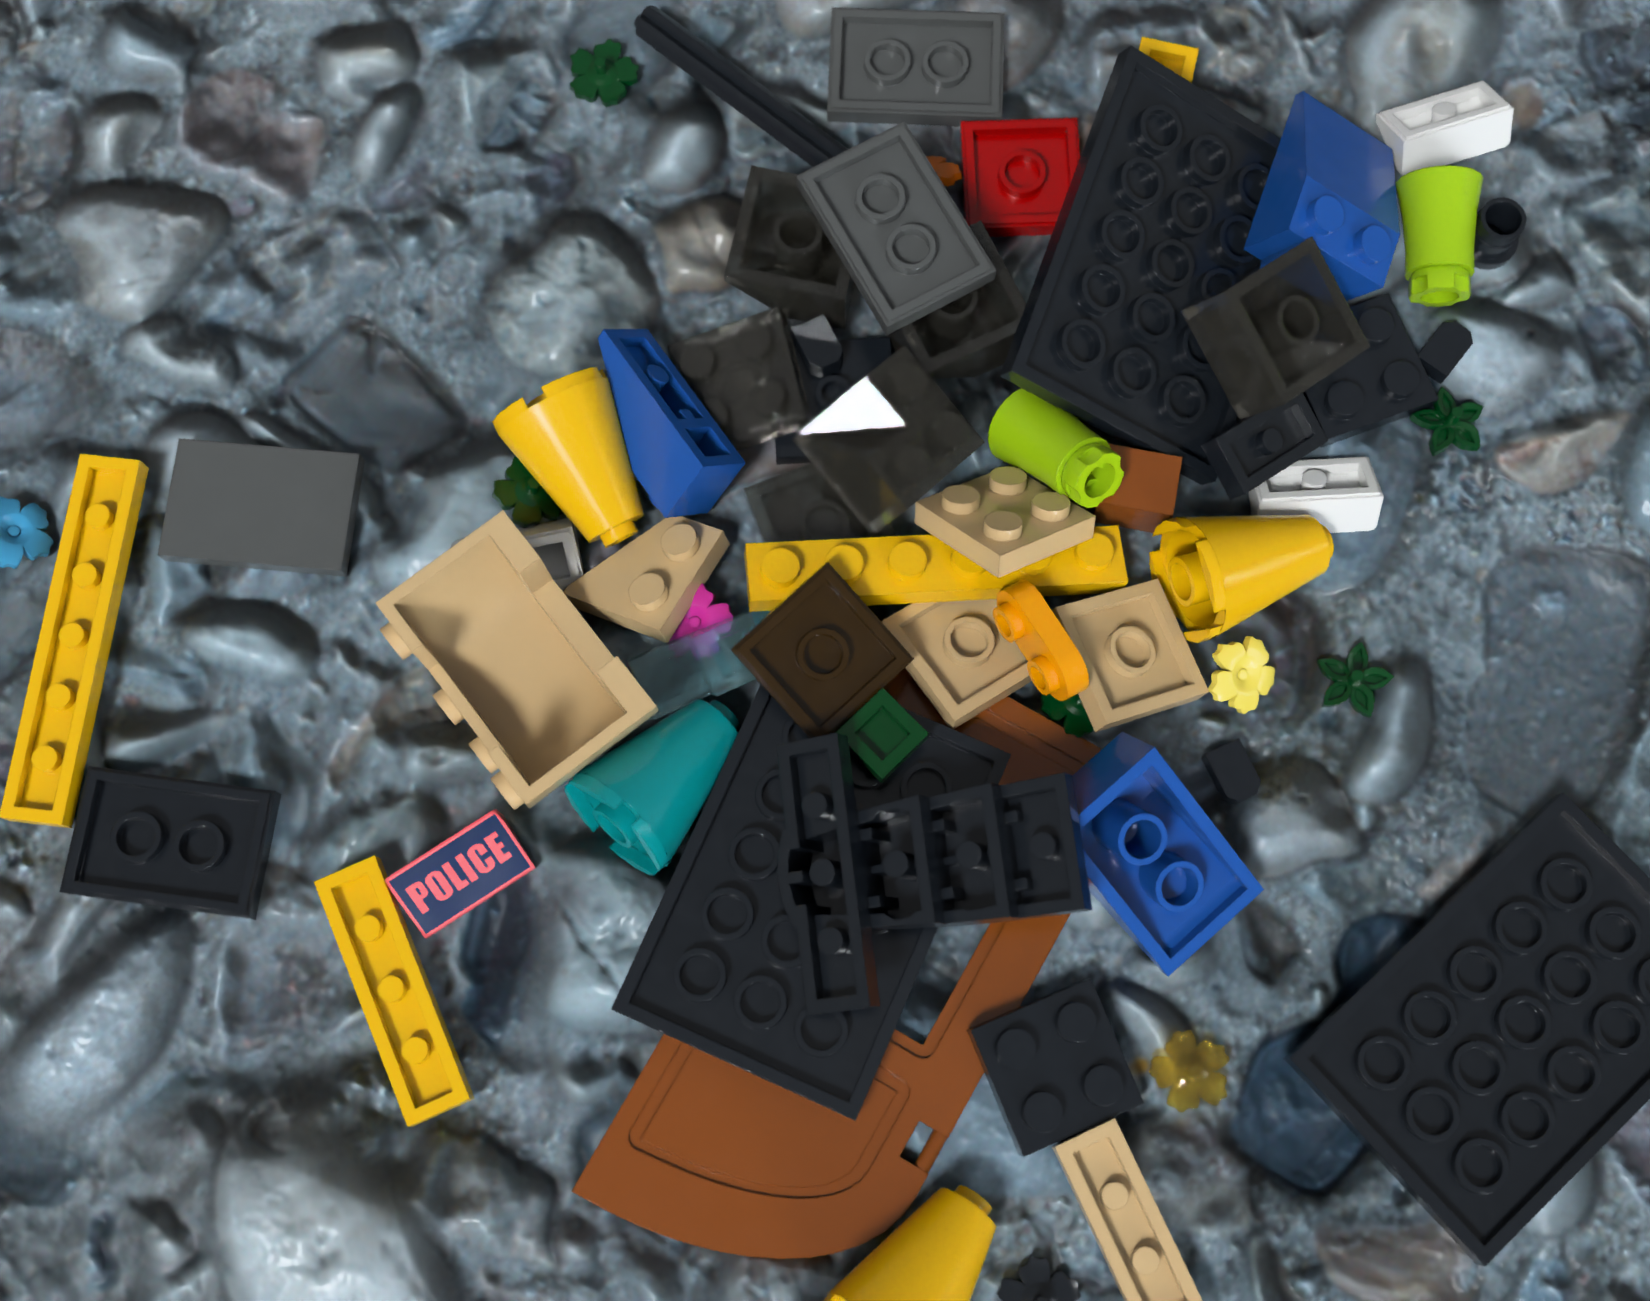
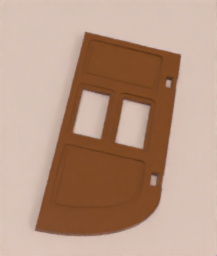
M906 668L883 687L903 708L948 727ZM1008 696L954 729L1011 754L999 785L1064 772L1074 775L1102 750V748L1082 737L1077 738L1074 735L1066 734L1064 727ZM1071 913L990 923L923 1045L894 1029L856 1121L663 1034L571 1192L603 1210L644 1229L691 1245L741 1256L774 1259L811 1258L839 1253L865 1244L887 1231L904 1215L912 1204L984 1073L967 1029L1020 1007ZM920 1121L932 1128L933 1131L913 1165L900 1157Z

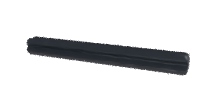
M646 6L642 13L637 16L634 26L639 38L812 167L848 150L656 6Z

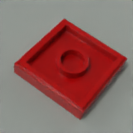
M1078 118L961 121L959 136L964 219L976 238L1052 235L1080 159Z

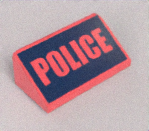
M494 809L388 876L385 882L423 937L427 939L536 869V866L504 815L497 809Z

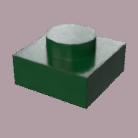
M884 688L879 690L836 732L848 736L849 751L881 783L911 756L929 736V733Z

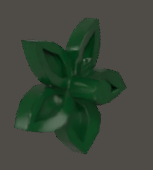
M1443 387L1437 392L1439 400L1434 404L1435 410L1423 409L1415 412L1409 418L1413 423L1422 428L1434 430L1428 443L1432 456L1446 450L1451 443L1466 451H1477L1480 448L1479 432L1473 424L1480 416L1484 406L1473 402H1466L1456 406L1451 394Z
M1362 642L1350 650L1345 663L1333 658L1318 659L1316 661L1322 674L1334 682L1324 693L1322 707L1338 706L1349 698L1353 709L1368 718L1371 717L1375 704L1373 691L1383 688L1394 677L1391 673L1380 667L1366 669L1368 654Z

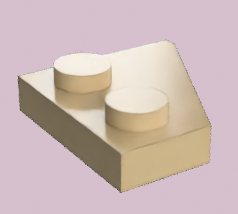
M682 516L664 518L568 585L564 590V594L578 610L668 643L690 609L697 589L702 583L705 584L730 544L723 530Z

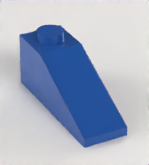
M603 329L598 337L632 472L648 493L651 503L660 510L665 518L708 513L746 462L648 329Z

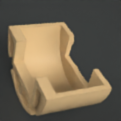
M504 510L376 602V605L389 621L379 630L402 660L414 654L429 670L441 686V689L432 695L454 725L465 719L471 726L477 737L468 743L491 774L497 769L500 770L490 779L514 810L524 803L529 808L533 807L658 712L655 703L618 656L614 658L553 580L540 556Z

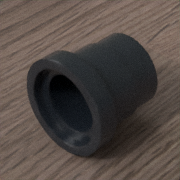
M1495 198L1487 202L1477 212L1474 245L1475 268L1483 270L1499 268L1506 264L1516 252L1520 234L1526 226V214L1516 201L1509 198ZM1487 224L1499 228L1503 235L1492 231Z

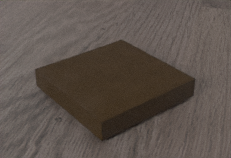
M828 562L816 570L729 649L809 738L834 733L914 660L909 652Z

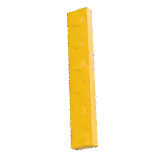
M81 453L79 455L0 809V818L64 828L73 827L149 470L141 460Z
M1119 525L1094 526L1093 538L1000 578L983 569L932 534L745 543L744 551L749 612L772 611L826 562L836 570L867 606L997 599L999 591L1020 580H1027L1032 583L1042 596L1107 593L1125 588L1128 583Z

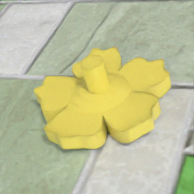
M1246 636L1242 644L1233 641L1228 644L1219 643L1212 657L1222 670L1212 672V682L1208 687L1213 700L1219 702L1228 700V706L1236 708L1237 712L1241 714L1255 710L1259 702V695L1268 694L1274 684L1275 668L1265 665L1269 660V653L1265 649L1263 641L1252 636Z

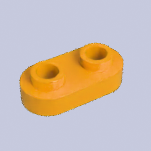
M1020 580L997 593L998 607L993 609L995 624L1001 635L1010 643L1015 641L1028 661L1027 670L1037 690L1043 695L1051 694L1055 699L1062 702L1086 690L1089 686V675L1085 662L1038 589L1029 581Z

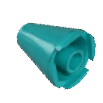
M695 699L584 767L565 786V793L572 807L593 832L601 826L615 840L609 846L614 853L634 868L648 875H655L670 863L708 799L738 735L736 730L740 726L739 721L732 711L721 702L712 700L708 703L701 699Z

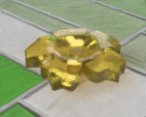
M1191 1030L1184 1032L1175 1031L1171 1040L1164 1044V1051L1169 1057L1156 1056L1151 1058L1149 1074L1155 1079L1158 1088L1170 1087L1167 1093L1166 1104L1175 1108L1179 1113H1183L1188 1108H1198L1200 1098L1212 1106H1217L1221 1099L1227 1097L1225 1089L1227 1078L1221 1073L1213 1072L1221 1069L1230 1061L1223 1045H1214L1209 1040H1203L1197 1046Z

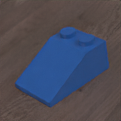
M1302 91L1295 95L1244 250L1332 304L1338 305L1384 287L1400 236L1393 149Z
M1121 732L1072 775L1090 893L1154 964L1169 977L1264 889L1154 746L1125 732Z

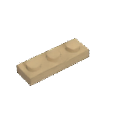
M1110 1118L1053 1145L1052 1148L1124 1301H1203L1116 1119Z

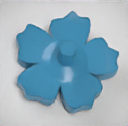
M0 496L1 568L11 567L17 569L23 554L31 561L38 557H47L49 555L50 548L54 542L44 532L49 527V522L46 518L47 512L36 503H30L20 511L21 505L17 499H7Z

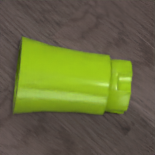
M1463 166L1427 167L1407 173L1396 182L1405 246V278L1409 281L1408 296L1411 303H1419L1425 307L1451 306L1456 302L1468 300L1471 296L1470 277L1475 273L1474 245L1477 211L1484 180L1483 175L1477 170Z
M1020 388L1004 400L992 418L988 432V444L992 454L997 459L1015 466L1042 481L1060 495L1067 496L1070 500L1083 507L1093 508L1097 507L1105 498L1113 496L1119 488L1124 476V471L1120 467L1121 456L1111 450L1106 440L1086 427L1070 412L1056 407Z

